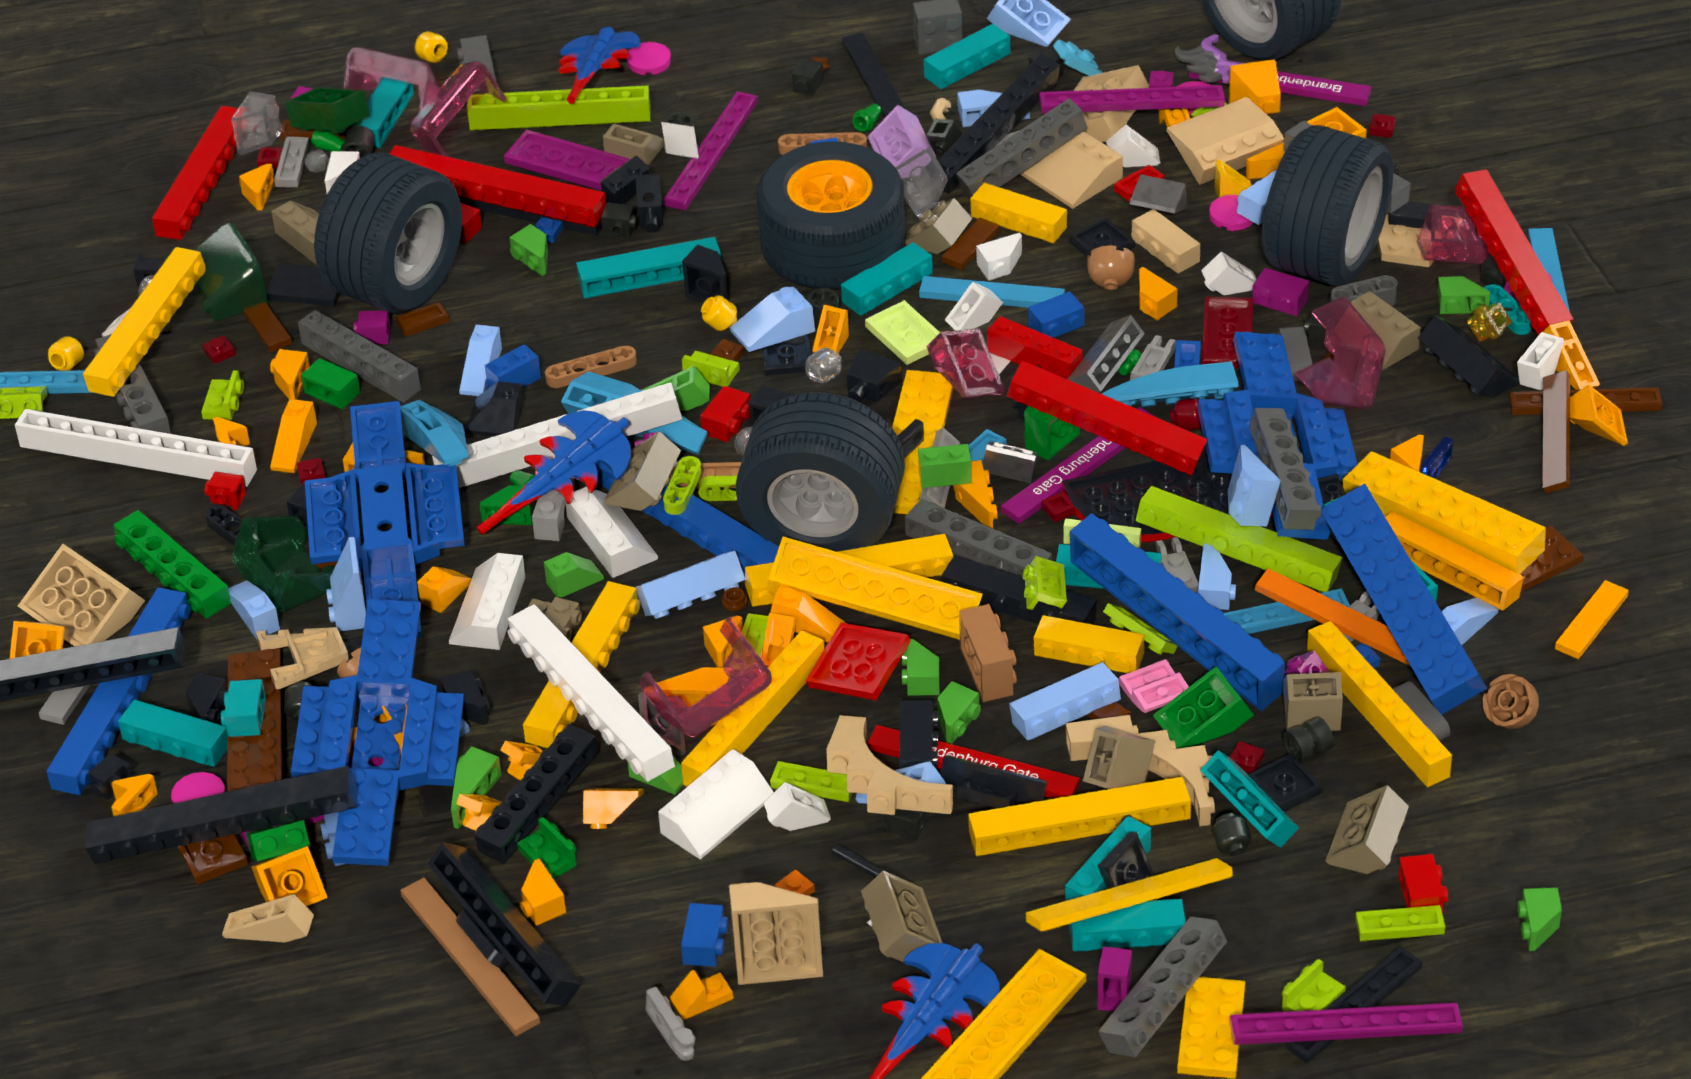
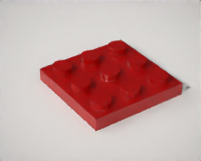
M840 623L807 677L806 683L809 688L877 700L909 646L910 638L908 634Z

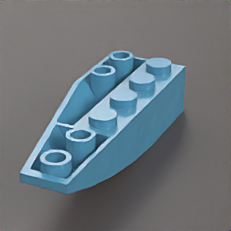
M1232 362L1183 366L1158 371L1123 383L1102 394L1128 406L1141 404L1142 408L1156 406V402H1166V405H1175L1178 400L1189 398L1205 399L1206 397H1214L1215 400H1223L1225 393L1235 392L1239 385Z
M588 371L570 382L561 403L569 414L638 393L641 390L631 384ZM682 416V420L633 434L643 438V434L660 431L679 449L698 455L708 432Z
M421 400L400 406L404 435L448 466L458 465L462 462V459L469 457L462 423Z

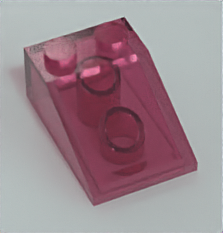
M980 328L943 331L926 346L934 367L964 398L1001 395L1005 393Z

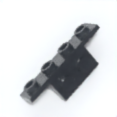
M948 755L943 758L941 777L946 783L958 786L957 797L965 799L970 804L981 803L989 805L992 809L1013 806L1015 802L1027 804L1045 801L1047 782L1044 780Z

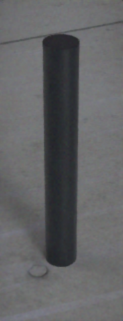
M838 844L832 849V854L875 878L882 871H885Z

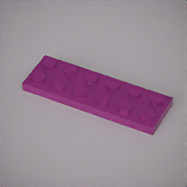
M526 130L504 155V160L507 164L598 190L602 189L600 182L602 179L630 160V158Z

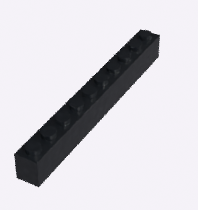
M349 766L90 821L86 822L85 849L95 864L106 863L116 859L134 857L144 853L157 852L163 849L213 840L214 838L228 835H237L242 832L316 818L335 812H344L357 808V782Z

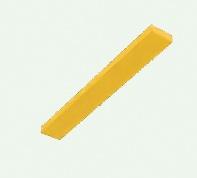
M1217 858L1026 912V922L1041 932L1230 878L1233 876L1232 867Z

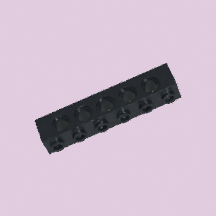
M568 724L562 732H559L554 742L547 750L541 753L538 761L525 772L520 782L510 789L503 802L493 809L491 816L486 822L477 828L474 837L478 852L505 865L518 849L517 843L531 834L539 824L538 819L547 815L599 753L596 736L572 724Z

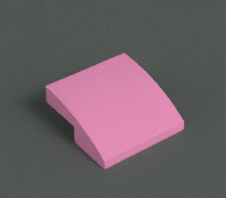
M1166 659L1119 677V684L1126 695L1144 713L1165 706L1189 688L1180 672L1175 674Z

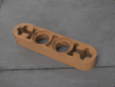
M858 132L786 134L778 139V150L780 154L784 155L793 149L810 144V141L836 137L838 142L854 143L867 147V137L863 133Z
M621 346L551 365L545 371L546 383L552 388H560L569 385L572 380L588 371L604 376L630 369L637 363L636 350L631 346ZM600 362H608L606 365H597ZM577 368H584V369H585L584 371H581V372H575V371H574V370L577 369Z

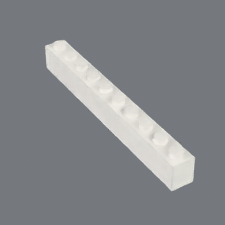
M671 382L582 409L597 412L615 423L622 417H625L629 422V426L623 429L622 433L626 437L682 420ZM565 415L468 444L469 457L462 459V462L456 465L458 487L461 488L529 467L531 465L524 461V456L542 455L551 460L554 459L555 455L552 451L541 446L539 440L549 436H561L571 441L575 440V435L569 429L558 424V419ZM432 456L434 465L443 464Z
M28 409L23 411L15 424L20 447L208 480L211 479L214 471L242 475L245 486L249 485L257 471L253 448Z
M535 604L507 618L510 627L508 635L511 641L521 646L524 655L534 660L537 669L547 674L551 684L561 689L564 698L574 703L577 712L580 715L584 714L588 718L591 727L601 732L605 742L615 747L619 757L629 762L631 769L636 775L640 774L648 782L675 767L671 747Z

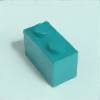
M262 679L230 681L229 691L224 693L225 710L221 711L222 726H226L229 737L261 735L266 704Z

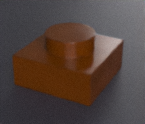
M722 339L711 352V355L737 362L744 354V346Z

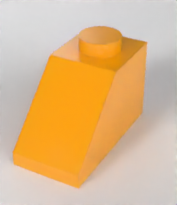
M1141 267L1139 269L1140 310L1158 320L1177 307L1178 288Z
M279 349L276 357L271 361L270 370L271 373H274L275 383L289 400H297L302 390L301 374L310 367L307 352Z
M433 566L417 582L420 602L422 605L442 613L470 585L472 578L452 569Z
M535 860L521 889L523 901L520 902V906L525 917H530L537 926L565 914L566 908L564 894L541 860Z

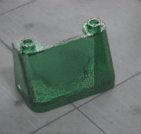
M232 222L219 226L192 249L193 251L201 252L203 262L205 263L206 270L197 281V285L204 295V300H201L204 312L206 314L210 313L214 321L244 312V309L264 302L268 304L260 266Z
M297 516L244 518L233 549L234 565L246 581H249L266 593L275 606L277 614L285 613L327 594L326 589H331L330 577L335 566L327 565L321 572L316 564H311L309 555L303 549L304 541L307 538V530Z

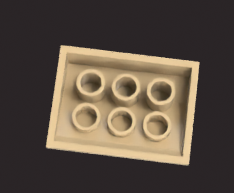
M1139 65L1083 77L1074 91L1149 88V84ZM1136 110L1083 112L1088 127L1084 132L1100 142H1105L1127 125V121Z
M1248 97L1167 128L1168 134L1199 185L1215 179V162L1218 159L1234 170L1246 167L1247 158L1284 142V137L1275 122Z
M1083 131L1020 173V175L1073 209L1123 178V156Z
M62 544L21 600L18 607L41 623L65 627L64 639L73 646H81L108 639L132 620L145 600Z
M759 882L729 885L738 985L823 977L817 898Z

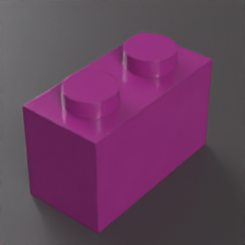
M1264 268L1253 284V303L1297 316L1308 300L1309 281Z
M1103 947L1098 971V1010L1114 1012L1131 990L1132 950Z

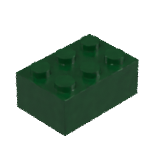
M316 87L285 101L291 127L301 128L302 131L316 129L317 132L332 130V133H340L346 130L345 127L362 123V119L370 116L364 90Z

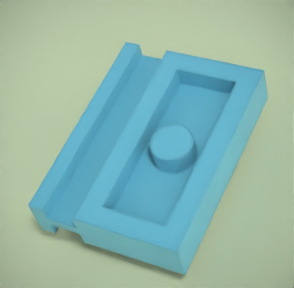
M1059 39L1054 44V48L1060 57L1066 60L1064 62L1066 65L1089 76L1102 73V71L1098 70V65L1093 60L1095 58L1094 55L1088 50L1084 49L1082 51L1072 42L1068 41L1066 43Z

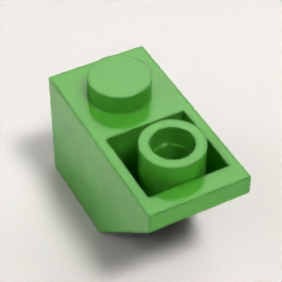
M530 224L509 237L510 252L516 260H520L531 270L543 276L547 270V238L544 232Z
M1463 276L1438 277L1437 300L1440 314L1488 313L1490 291Z
M910 639L911 642L902 656V665L907 666V669H902V685H907L908 695H940L939 657L914 639Z
M953 681L938 697V717L946 743L952 744L958 736L961 737L964 734L968 724L975 720L981 711L979 693Z
M1558 888L1524 889L1522 901L1517 903L1518 917L1524 920L1521 924L1522 939H1527L1529 951H1535L1560 926L1562 908Z

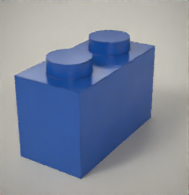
M1069 291L1028 307V326L1050 337H1057L1084 326V307Z
M524 344L485 365L487 387L490 388L499 381L520 383L523 388L541 378L539 357Z
M690 903L681 944L683 964L717 966L718 956H723L725 943L722 935L728 933L729 918L724 917L723 905Z

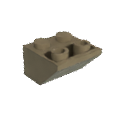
M613 124L603 136L605 152L630 159L637 155L647 166L665 146L664 138Z
M955 198L948 202L941 201L932 211L928 209L919 217L921 221L908 231L910 235L905 240V243L909 245L914 242L925 251L939 254L954 244L972 220V217Z
M1341 672L1287 674L1282 680L1286 731L1296 726L1302 727L1304 722L1315 717L1322 718L1328 724L1331 731H1340L1343 702Z
M1107 726L1096 728L1083 781L1107 789L1145 783L1156 741Z

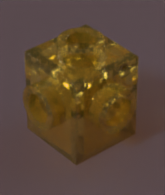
M1500 302L1490 306L1483 304L1473 311L1474 315L1467 320L1479 341L1490 338V340L1498 338L1503 334V330L1512 323Z

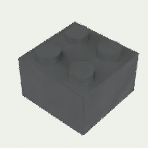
M932 0L913 3L914 40L919 55L939 52L962 40V12L958 0Z

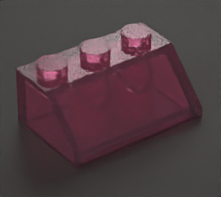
M1430 205L1417 239V244L1424 260L1482 264L1491 255L1471 217L1467 214L1465 207Z

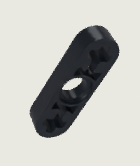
M213 505L207 508L205 517L208 527L244 553H252L261 547L259 532L223 505ZM233 526L239 527V528H238L237 530H235V531H228V530H227L228 528L233 527Z
M463 908L456 918L457 924L491 964L498 968H506L509 961L465 908Z

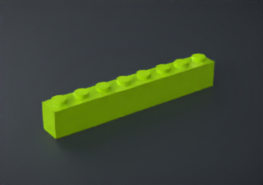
M649 86L582 89L573 104L567 102V97L571 90L468 95L467 103L470 130L651 121Z
M1153 486L1148 489L1140 500L1136 521L1200 546H1203L1204 543L1212 545L1219 553L1264 570L1269 568L1293 581L1322 592L1329 591L1338 576L1342 561L1341 556L1290 537L1278 536L1276 532L1260 526H1240L1231 515Z

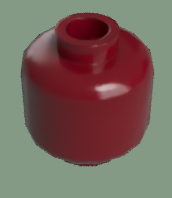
M1199 398L1178 400L1174 409L1170 411L1172 424H1176L1187 431L1200 430L1201 424L1197 410Z

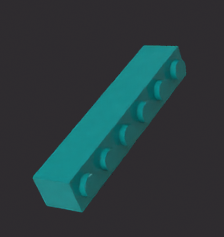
M710 237L577 262L578 281L583 297L589 298L684 280L682 260L697 244L718 251L721 259V252L716 238Z

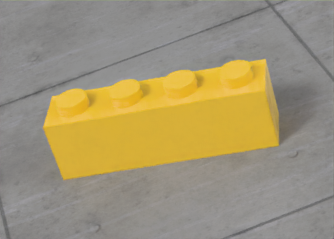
M983 183L971 197V217L977 219L981 217L1002 227L1055 243L1067 228V209L987 183Z
M1042 615L1034 635V655L1087 666H1095L1103 662L1110 670L1130 673L1138 670L1144 655V634Z

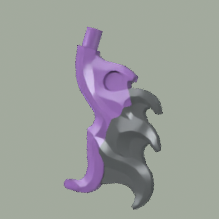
M1216 34L1205 38L1201 45L1193 50L1183 51L1179 46L1175 49V56L1178 60L1194 65H1187L1188 71L1204 74L1199 75V80L1204 82H1216L1222 79L1223 83H1229L1230 66L1246 64L1227 60V55L1212 45V43L1218 42V35Z

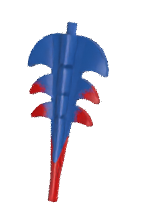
M605 27L599 31L598 35L582 36L567 43L560 50L561 55L566 56L559 60L560 65H563L558 68L559 73L578 71L573 88L567 97V102L570 104L575 103L582 89L598 69L620 67L617 59L629 58L625 48L639 47V37L629 31L614 33L611 27Z
M585 410L572 412L558 419V424L569 429L576 439L571 441L561 436H549L540 439V445L551 450L555 458L551 460L542 455L524 456L525 463L535 468L538 474L496 513L476 527L477 531L481 535L485 534L503 519L553 489L563 496L567 504H571L574 489L570 479L573 477L581 480L588 488V492L593 493L598 482L595 465L598 462L606 465L614 474L615 480H619L628 470L631 462V447L628 439L622 433V430L629 426L627 419L622 417L615 423L597 412Z
M944 943L927 944L916 948L904 958V964L923 970L930 976V979L910 976L892 984L894 991L905 993L916 1002L913 1004L908 1001L897 1000L882 1005L883 1012L896 1016L903 1021V1024L869 1079H883L925 1036L937 1040L946 1049H949L952 1045V1036L949 1028L942 1020H951L960 1025L965 1031L972 1023V1013L968 1004L963 999L974 1000L986 1008L1000 993V984L995 973L987 965L980 962L979 956L983 952V948L979 944H974L970 950L963 949L962 951Z

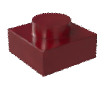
M1373 114L1369 135L1392 138L1396 117L1385 114Z
M261 147L257 158L258 168L265 164H272L273 169H277L283 147Z
M224 335L202 344L203 352L213 364L236 355L234 347Z
M321 458L296 463L301 486L306 480L325 478Z
M1063 491L1042 500V509L1054 522L1075 514V506Z
M1239 741L1230 758L1246 773H1251L1258 768L1263 760L1264 749Z

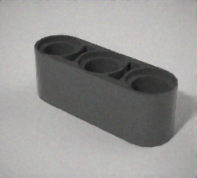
M1385 275L1335 287L1331 291L1330 311L1336 312L1335 318H1341L1350 303L1368 291H1371L1390 306H1394L1396 304L1398 282L1394 277Z
M1304 327L1279 328L1278 335H1283L1294 382L1313 380V364Z
M1408 681L1392 688L1439 741L1450 737V728L1446 719L1412 682Z

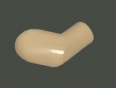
M945 98L936 100L930 112L933 120L935 118L946 119L943 112L949 111L947 107L951 108L950 101Z

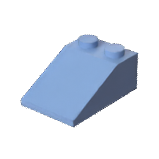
M999 0L987 18L1004 32L1045 47L1054 40L1071 20L1047 0Z
M794 286L784 287L768 295L733 324L730 330L748 352L815 332L813 309L810 303Z
M1246 445L1240 446L1227 490L1229 514L1240 526H1267L1281 480Z
M349 537L330 577L331 589H326L328 604H333V607H328L330 622H336L339 632L364 628L366 617L365 596L355 538Z

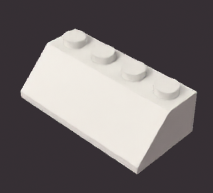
M587 487L574 492L571 504H567L565 501L567 518L612 578L658 559V555L621 507L607 505L604 502L607 496L606 493L598 490L589 493Z
M497 553L475 569L450 636L449 644L500 650L509 625L507 618L513 614L525 580L522 555Z
M732 749L658 811L660 832L701 860L762 808L764 802L774 792L755 764Z

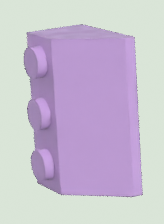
M899 105L868 136L874 151L888 159L898 170L901 177L921 173L936 158L917 116Z

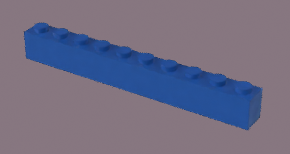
M598 462L595 464L598 474L597 483L609 491L615 479L614 474L606 465ZM670 481L662 489L660 501L652 507L650 505L642 510L645 514L653 516L665 526L671 527L683 537L689 538L701 548L707 549L716 556L735 551L743 572H745V567L775 561L779 546L765 540L756 532L692 495L683 513L678 515L668 514L664 510L663 496Z
M158 587L129 636L177 627L180 630L184 620L188 619L191 612V606L188 604L186 593ZM152 674L103 682L98 685L47 769L52 790L81 796L85 787L90 784L88 773L104 759L108 748H111L114 744L115 737L120 730L118 720L133 700H138L140 694L146 690Z

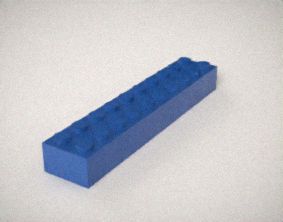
M1364 483L1323 507L1321 512L1439 713L1442 715L1486 690V685L1366 484Z
M1091 513L1070 530V562L1207 670L1211 671L1217 666L1235 691L1262 712L1283 693L1282 680L1284 679L1285 662L1277 653L1269 651L1259 639L1251 637L1238 623H1233L1225 617L1219 608L1212 607L1207 603L1201 594L1194 593L1180 578H1175L1167 572L1162 564L1156 563L1149 558L1144 550L1136 548L1123 534H1118L1110 528L1104 519H1099Z

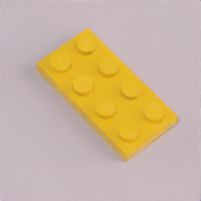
M1199 977L1186 993L1177 1073L1236 1079L1239 1045H1233L1229 1018L1230 1015L1242 1014L1245 981Z

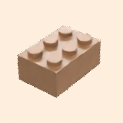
M989 604L959 611L960 649L982 702L1012 696L1013 684L1017 683L1016 674L1013 666L1016 665L1015 653L1013 650L1008 649V638L1005 631L1001 632L999 616L997 613L993 614Z

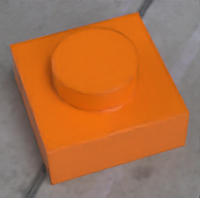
M796 869L775 884L777 888L806 896L815 892L814 884Z

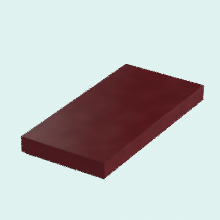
M1205 297L1202 365L1232 362L1234 368H1239L1233 337L1235 332H1252L1253 298Z

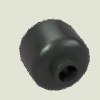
M295 682L285 690L284 713L297 723L299 721L303 687L312 686L308 682Z
M1227 813L1220 816L1212 827V833L1218 850L1222 853L1230 854V856L1243 854L1246 851L1245 848L1252 841L1246 820L1235 813Z

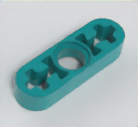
M1495 284L1484 287L1490 291L1489 310L1512 332L1525 335L1532 331L1531 322L1525 311L1522 310L1520 304L1508 292ZM1502 308H1511L1513 311H1504Z

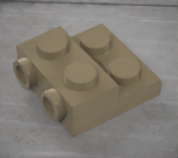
M555 597L552 603L533 598L528 607L535 604L570 641L573 629L582 620V611H580L579 603Z

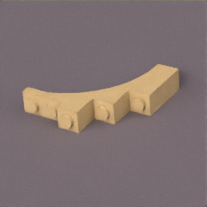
M840 715L827 747V772L847 774V792L867 794V812L895 815L896 809L951 814L953 809V785L922 782L890 769L881 763L866 745V718Z
M1130 715L1066 723V744L1071 761L1088 760L1095 730L1103 726L1155 740L1149 771L1158 774L1164 779L1183 777L1199 826L1210 825L1211 813H1215L1213 797H1208L1207 795L1209 793L1208 783L1210 780L1200 770L1212 756H1207L1204 745L1176 749L1174 740L1170 741L1167 730L1139 734L1137 725H1132Z

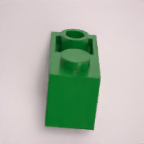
M509 485L481 501L482 522L496 513L524 486ZM536 500L503 519L498 524L532 525V515L536 506Z

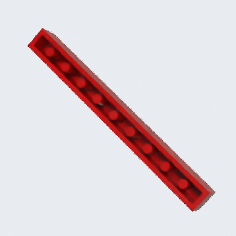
M397 145L389 153L443 174L453 183L460 197L591 227H596L606 206L605 192Z

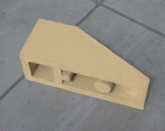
M293 894L229 913L222 935L225 938L288 942L307 936L314 914Z

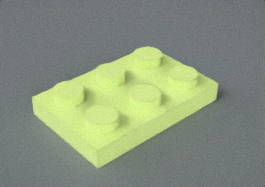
M905 300L865 319V327L906 365L947 346L946 337Z

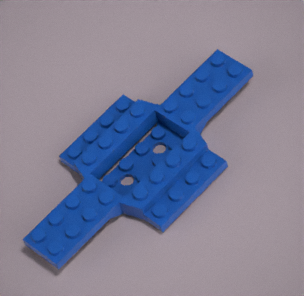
M1235 332L1233 341L1244 390L1225 393L1223 400L1199 399L1197 404L1203 437L1207 439L1205 448L1210 471L1232 474L1241 445H1246L1259 458L1249 428L1254 409L1282 408L1287 419L1291 421L1293 416L1295 418L1305 460L1303 464L1309 472L1310 484L1315 489L1317 504H1320L1322 509L1324 504L1317 479L1338 474L1339 481L1343 482V478L1358 465L1344 410L1324 408L1322 400L1296 393L1283 335ZM1291 421V431H1292V433H1293V436H1295L1296 434H1295V432H1294L1293 425H1292V421ZM1274 501L1272 513L1278 536L1328 540L1330 529L1322 512L1320 519L1316 521L1314 530L1284 529Z
M400 401L350 407L355 461L354 469L330 478L305 481L311 564L338 562L349 537H354L359 567L364 572L366 606L368 599L419 602L415 565L440 556V549L465 546L456 465L440 464L429 466L406 463ZM403 482H407L412 540L408 538ZM379 485L389 487L384 493H377L375 491V488ZM359 487H360L362 522H363V534H364V544H363V545H362V538H361V526H360V514H359V502H358V490H357V488H359ZM383 523L392 525L389 531L382 532L378 530V527ZM420 619L417 638H422Z
M368 599L358 675L330 680L329 687H303L291 768L292 778L348 766L357 699L360 702L352 768H350L357 782V808L338 813L332 856L333 863L388 866L399 790L423 785L454 786L464 694L437 692L436 685L413 679L421 602ZM406 705H407L405 728H404V736H403V744H402V752H401V760H400V749H399L398 743L396 742V739H395V737H394V734H398V733H400V732H401V733L403 732L405 711H406ZM382 706H385L392 719L384 724L376 723L374 718L377 715L383 714ZM373 757H379L384 762L378 767H373L369 765L368 761Z

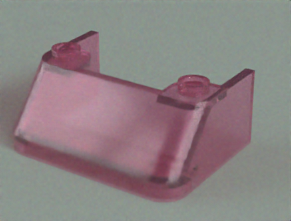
M364 47L353 48L348 52L343 89H376L380 84L381 76L419 85L420 103L416 131L436 128L441 91L431 67L426 62Z
M473 61L457 67L443 86L412 120L411 133L424 152L448 157L436 137L477 88L503 102L506 100L505 95L485 65L478 61Z
M1344 296L1312 312L1326 329L1324 345L1334 355V360L1332 361L1330 357L1297 371L1296 375L1312 392L1314 398L1322 400L1323 403L1364 409L1374 403L1386 350L1382 339Z
M731 617L725 619L720 629V632L734 649V652L727 656L723 665L730 681L688 708L681 698L677 696L666 697L648 671L643 674L640 680L639 687L660 716L687 736L695 737L700 735L765 691L771 683L772 675L770 670Z

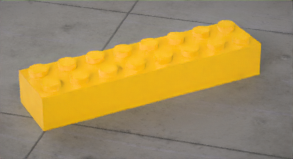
M1371 451L1343 478V488L1346 494L1365 483L1384 516L1393 511L1519 575L1545 551L1546 527Z

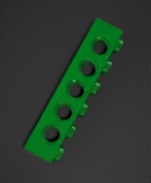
M139 510L113 524L116 534L114 540L118 547L128 551L134 561L142 563L147 572L156 575L165 587L168 586L174 591L186 593L188 604H190L191 609L195 613L199 612L207 619L231 604L228 586Z

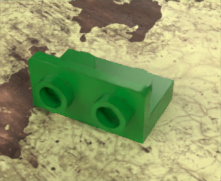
M542 817L538 819L539 830L517 843L518 851L532 865L535 860L540 859L551 877L555 879L576 866L575 853L577 850L570 839L566 840L560 834L559 829L554 823L550 824Z

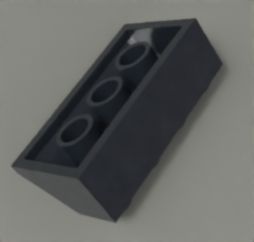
M1437 315L1431 319L1418 337L1425 344L1422 347L1432 356H1439L1438 362L1449 370L1451 368L1454 369L1455 373L1453 375L1463 383L1469 382L1471 384L1469 389L1480 397L1484 394L1494 398L1520 385L1519 378L1465 331Z

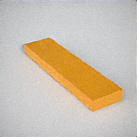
M1605 580L1556 641L1555 649L1579 659L1626 600L1629 590Z

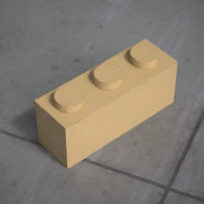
M1155 209L1132 220V239L1178 274L1200 262V243Z

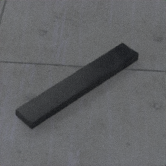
M858 33L842 37L843 47L875 104L881 107L883 118L885 119L897 105L906 110L864 34Z
M1399 947L1324 1010L1376 1007L1422 969L1423 962L1403 947ZM1335 1040L1286 1042L1285 1048L1308 1064Z

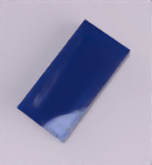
M1445 436L1421 465L1420 473L1434 479L1438 476L1452 458L1453 439Z

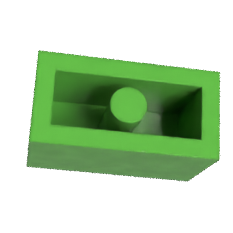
M968 444L918 449V469L921 488L972 483L971 458Z

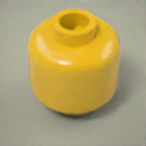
M425 32L416 40L415 52L423 60L437 63L444 59L447 54L448 44L441 35Z
M723 296L709 297L702 305V319L717 331L730 329L737 321L736 306Z
M65 336L51 345L48 349V358L51 365L57 370L69 371L81 363L84 358V350L75 338Z

